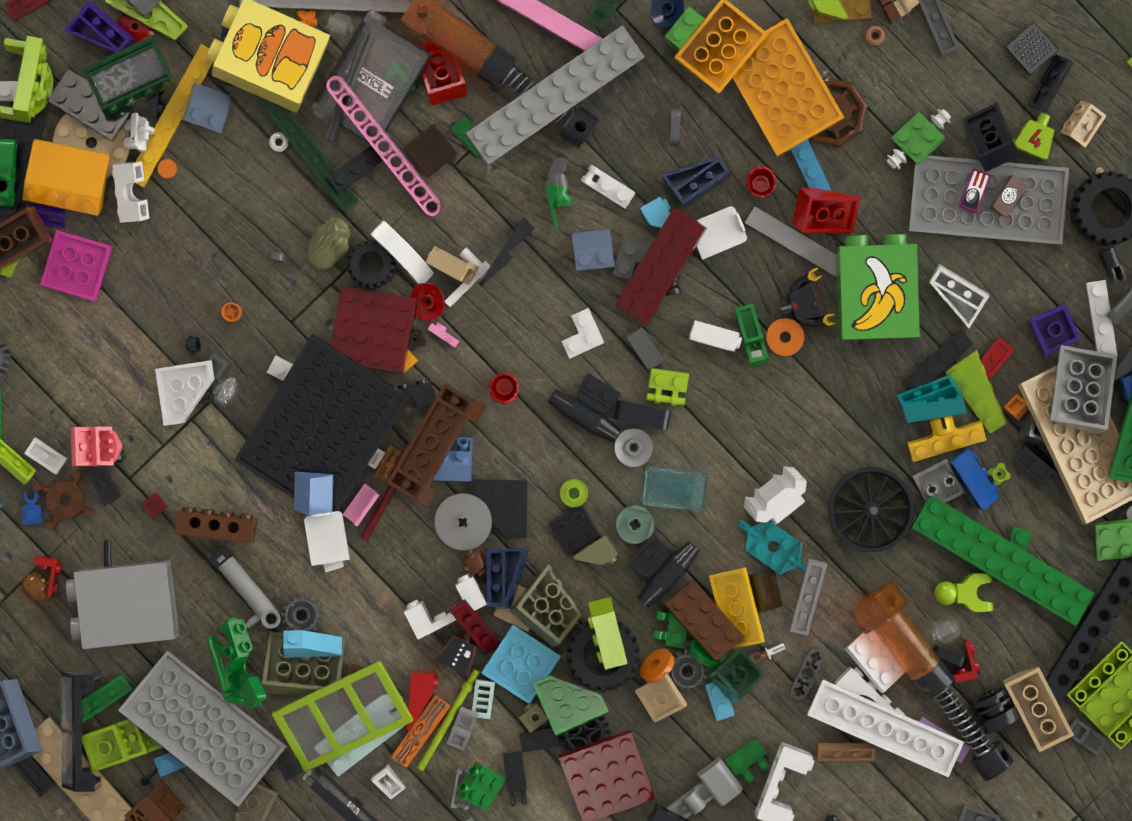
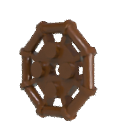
M825 76L823 81L845 119L825 129V131L834 132L835 138L819 135L820 133L811 137L810 141L833 145L839 148L859 133L862 134L868 103H865L854 86V82L841 81ZM830 86L842 88L845 91L843 94L831 92ZM848 92H850L857 103L856 106H851L846 98ZM853 110H858L856 124L850 122ZM847 125L850 128H852L850 131L839 137V130L846 127Z

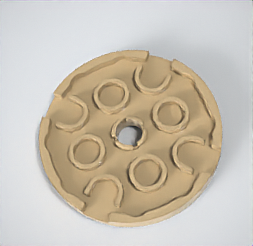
M65 114L57 124L53 136V143L109 154L107 178L112 176V165L125 163L130 153V149L124 146L125 137H130L129 132L126 131L124 126L114 141L111 142L73 117ZM91 137L97 140V145L94 148H89L86 144L87 140Z

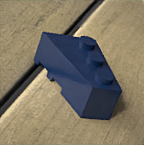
M720 156L692 166L663 173L661 176L682 207L686 209L730 178L731 171Z
M525 548L487 549L488 608L511 609L529 550Z

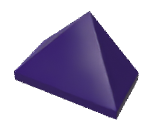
M39 203L27 206L35 207L44 225L65 228V211L62 208Z

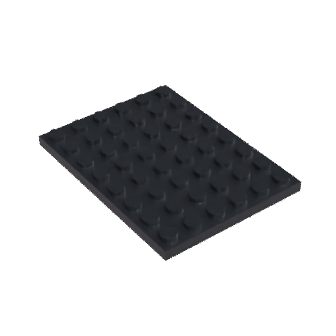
M312 334L239 451L235 461L292 498H294L295 472L332 474V512L339 511L411 396L323 339Z

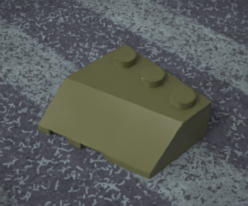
M548 564L530 582L509 611L551 647H555L563 641L582 614L571 597L567 595L561 586L562 583L559 578H556L552 572L553 569ZM534 593L539 594L541 597L537 598Z

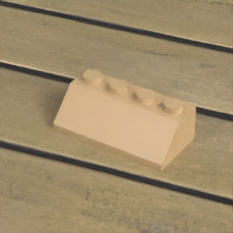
M1039 667L1019 672L1003 680L1039 752L1074 736Z

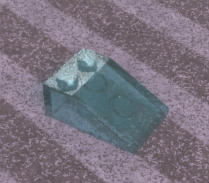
M646 467L642 505L704 512L708 474Z

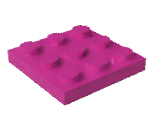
M56 230L40 285L97 302L113 246Z

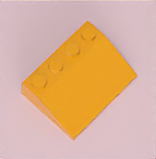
M720 0L676 54L674 60L719 94L768 33L728 0Z
M34 139L22 200L98 216L104 203L110 155Z

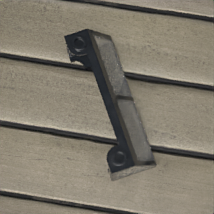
M100 671L61 672L62 787L74 792H95L101 787V776L94 775L92 767H82V695L89 694L94 688V683L101 681Z

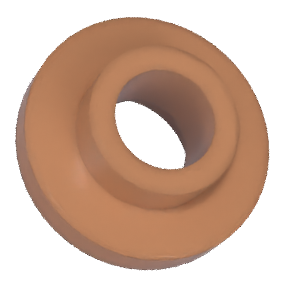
M872 26L867 30L865 37L869 44L879 45L884 41L885 33L882 28ZM872 33H877L878 39H873Z

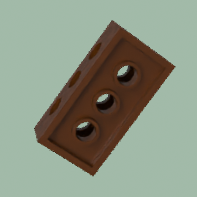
M185 506L177 511L174 534L252 543L255 541L258 518H253V514L247 513L234 516V512L223 511L217 514L213 509H201L200 512L196 511V507ZM195 517L201 521L199 527L194 524ZM214 519L219 521V529L213 526ZM233 522L238 523V525H239V530H238V531H234V530H233V528H232V523H233Z

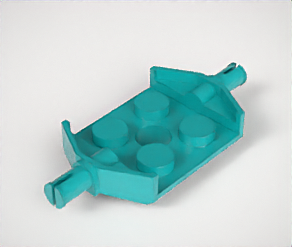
M742 519L739 521L740 523L737 526L747 533L745 546L747 552L780 575L793 568H798L805 573V569L802 567L806 568L807 565L800 560L802 543L773 524L770 520L767 523L760 522L754 526H750ZM771 541H776L779 545L778 550L775 552H771L768 549V544Z

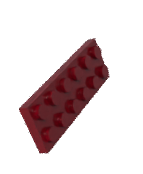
M674 207L614 305L644 325H648L707 230V227L677 207Z

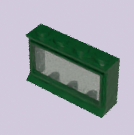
M154 36L83 68L101 110L105 114L116 113L120 107L133 105L137 102V99L150 97L154 94V91L167 89L175 82Z

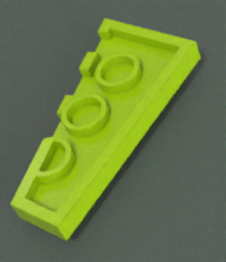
M126 0L105 1L107 5L173 41H176L188 29V26L162 2L144 18Z
M977 350L946 370L947 376H952L962 396L990 434L1006 424L1007 420L998 399L994 395V389L991 383H989L986 370L981 364Z

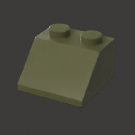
M603 534L573 554L575 560L598 565L606 563L608 566L617 560L618 552L607 535Z

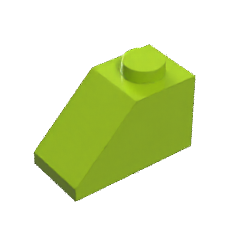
M839 0L807 1L812 11L815 10L817 14L840 21H845L848 18Z

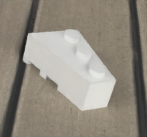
M940 264L929 279L930 284L965 325L970 328L989 298V294Z

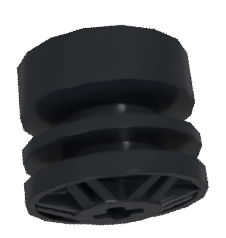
M1006 687L989 690L970 703L972 709L979 708L974 712L976 716L985 714V717L979 722L985 734L998 731L1021 717L1015 704L1005 705L1012 699L1010 695L1004 696L1008 692Z

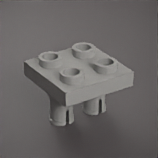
M947 459L912 476L925 502L929 495L946 503L964 493Z

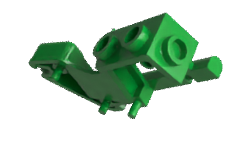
M236 617L229 618L217 629L225 633L230 646L217 643L215 636L206 637L223 697L226 702L248 707L261 706L260 702L266 699V693L258 677L249 675L245 668L248 654L253 648L244 619L236 620ZM221 653L225 654L227 658L232 657L230 662L225 664L226 671L221 659Z

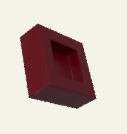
M157 492L141 503L152 519L168 508V505Z

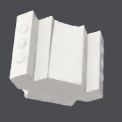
M783 466L782 475L773 474V478L761 488L755 489L754 498L745 497L744 508L756 522L767 523L771 520L776 525L805 502L801 495L806 491L807 481L795 468Z

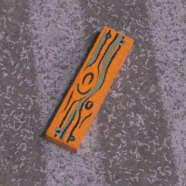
M435 694L391 758L407 768L451 705Z

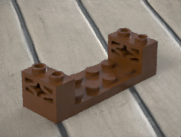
M444 383L387 484L416 502L429 506L438 491L430 485L467 420L469 419L477 423L486 406Z
M162 780L124 815L126 818L124 821H178L188 808L165 781Z

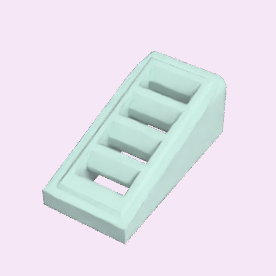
M476 679L472 711L476 712V708L487 709V713L476 712L479 713L477 718L490 719L494 681ZM479 686L490 687V691L479 690ZM478 693L487 694L489 698L478 697ZM477 701L488 702V706L479 705Z

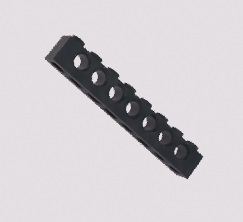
M1123 559L1117 561L1045 678L1055 699L1060 702L1068 698L1067 694L1071 691V686L1073 683L1076 684L1082 675L1080 673L1081 670L1089 665L1092 659L1090 657L1094 650L1097 651L1102 643L1100 639L1110 631L1112 627L1110 623L1113 618H1117L1122 611L1121 605L1124 601L1127 602L1132 595V592H1130L1132 589V565ZM1121 577H1125L1127 580V584L1124 587L1118 585ZM1115 593L1117 600L1110 604L1108 597L1110 594ZM1101 610H1105L1107 613L1106 618L1103 620L1098 618V613ZM1091 626H1095L1097 629L1094 636H1089L1088 629ZM1085 642L1086 650L1079 652L1078 645ZM1075 659L1077 662L1076 666L1069 669L1068 661ZM1061 675L1066 676V682L1063 685H1059L1057 681Z

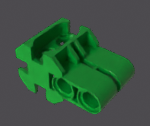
M0 139V182L5 181L7 183V189L2 192L0 191V206L13 207L16 193H14V185L17 181L15 168L17 142L14 139Z

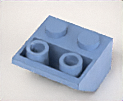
M457 437L433 480L471 481L473 438Z

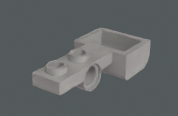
M719 756L697 773L701 780L699 784L666 808L687 818L700 812L706 806V803L713 798L721 807L740 794L743 787Z

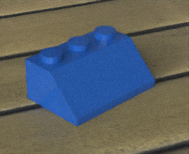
M966 448L948 459V462L977 509L983 511L999 498L997 493L1000 491L994 482L990 483L988 480L989 474L985 467H980L977 463L979 458L974 450L970 451Z

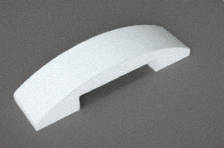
M382 221L371 232L370 235L393 256L418 285L426 283L434 274L417 252L385 221Z

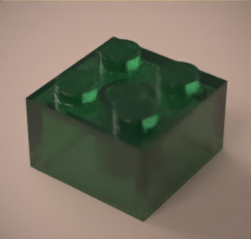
M740 647L709 674L708 677L734 705L766 675Z

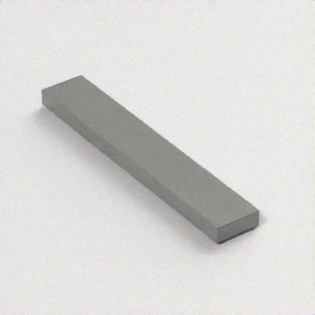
M754 206L745 224L836 277V254Z

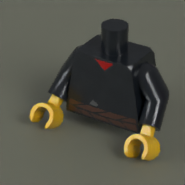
M814 268L809 273L798 278L790 287V294L787 295L790 303L779 306L783 317L794 314L795 320H799L801 324L811 327L837 324V322L832 323L830 321V317L835 316V314H827L816 281L822 277V275L816 277L814 271L818 268Z

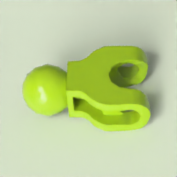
M969 573L960 583L941 582L935 588V599L938 603L945 606L951 605L954 602L962 603L965 608L973 612L992 611L993 603L981 601L977 596L978 587L981 584L992 582V577L986 573Z

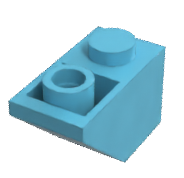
M661 197L640 208L649 226L660 229L670 215L668 210L671 209L667 200H662Z

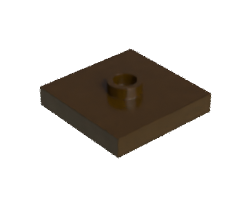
M434 124L404 147L428 178L458 154Z

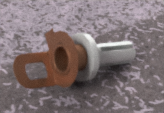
M782 643L770 649L764 647L765 651L760 652L759 650L751 654L750 660L756 663L768 657L771 659V655L785 650V646ZM759 654L760 658L754 660L753 656Z

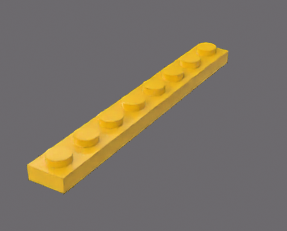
M202 44L200 45L157 122L154 134L150 135L149 140L146 142V151L141 152L136 162L142 161L144 181L137 182L136 184L145 188L182 121L194 83L202 85L213 63L206 60L210 48Z

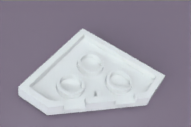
M212 360L155 369L163 425L180 424L187 420L214 381Z

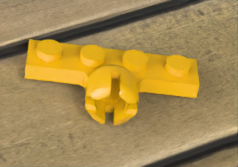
M952 416L941 417L942 422L940 418L930 419L932 434L907 442L911 460L913 462L986 441L982 422L977 421L955 427Z

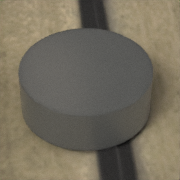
M268 252L267 260L286 263V254Z

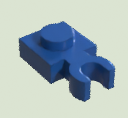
M28 492L24 493V500L27 502V505L22 506V525L43 524L42 505H37L39 492L34 493V499L29 498Z

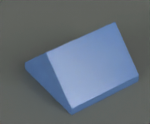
M295 472L294 510L308 516L332 512L333 475Z

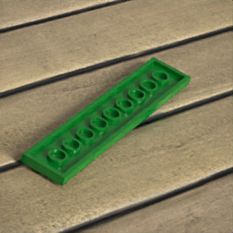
M929 495L911 526V529L1073 626L1077 625L1095 594L934 496Z

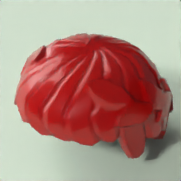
M765 166L753 168L748 173L746 179V187L749 193L757 198L769 196L776 188L775 174Z
M503 372L497 374L490 382V396L500 404L513 402L519 394L518 380L510 373Z

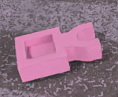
M438 322L436 325L431 323L428 328L429 331L453 347L457 346L459 340L445 332L446 327Z

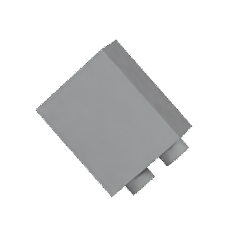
M171 560L80 569L74 572V579L66 580L68 602H77L79 616L70 620L71 635L73 641L81 640L82 649L171 640L179 636Z

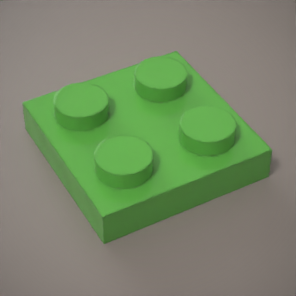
M1132 519L1094 523L1097 561L1132 557Z

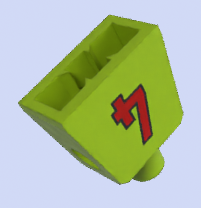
M1040 112L1036 122L1029 119L1015 139L1019 151L1042 161L1048 159L1054 135V129L1047 127L1050 119L1049 115Z

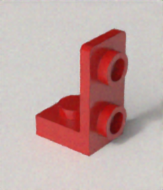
M37 555L34 556L33 564L38 565L39 569L49 570L52 567L47 598H52L54 594L58 593L59 583H56L57 575L61 574L62 564H59L60 559Z
M968 639L963 640L970 670H967L966 667L956 669V673L952 674L955 677L954 683L978 678L977 673L980 672L977 661L974 662L972 655L975 654L974 645Z

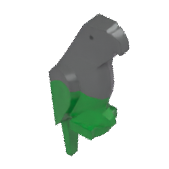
M563 157L553 159L545 182L550 212L556 231L559 228L555 207L571 205V201H573L572 197L568 196V182L564 174L570 162Z

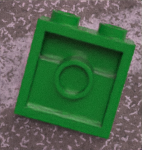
M475 761L474 765L469 769L466 778L460 784L456 794L465 801L487 812L505 783L506 778Z

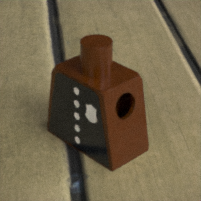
M465 630L461 637L453 634L436 657V661L468 677L478 645L471 642L472 638Z

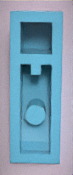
M304 630L284 631V658L342 656V637Z

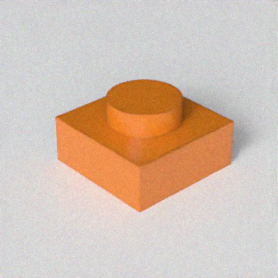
M1017 393L1003 407L1017 420L1029 410L1025 400Z

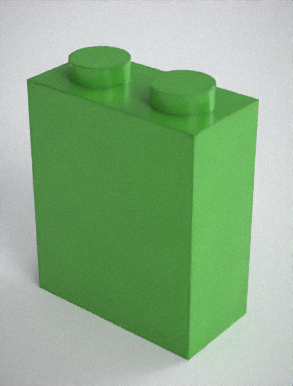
M689 6L665 35L663 42L678 53L702 24L704 18Z

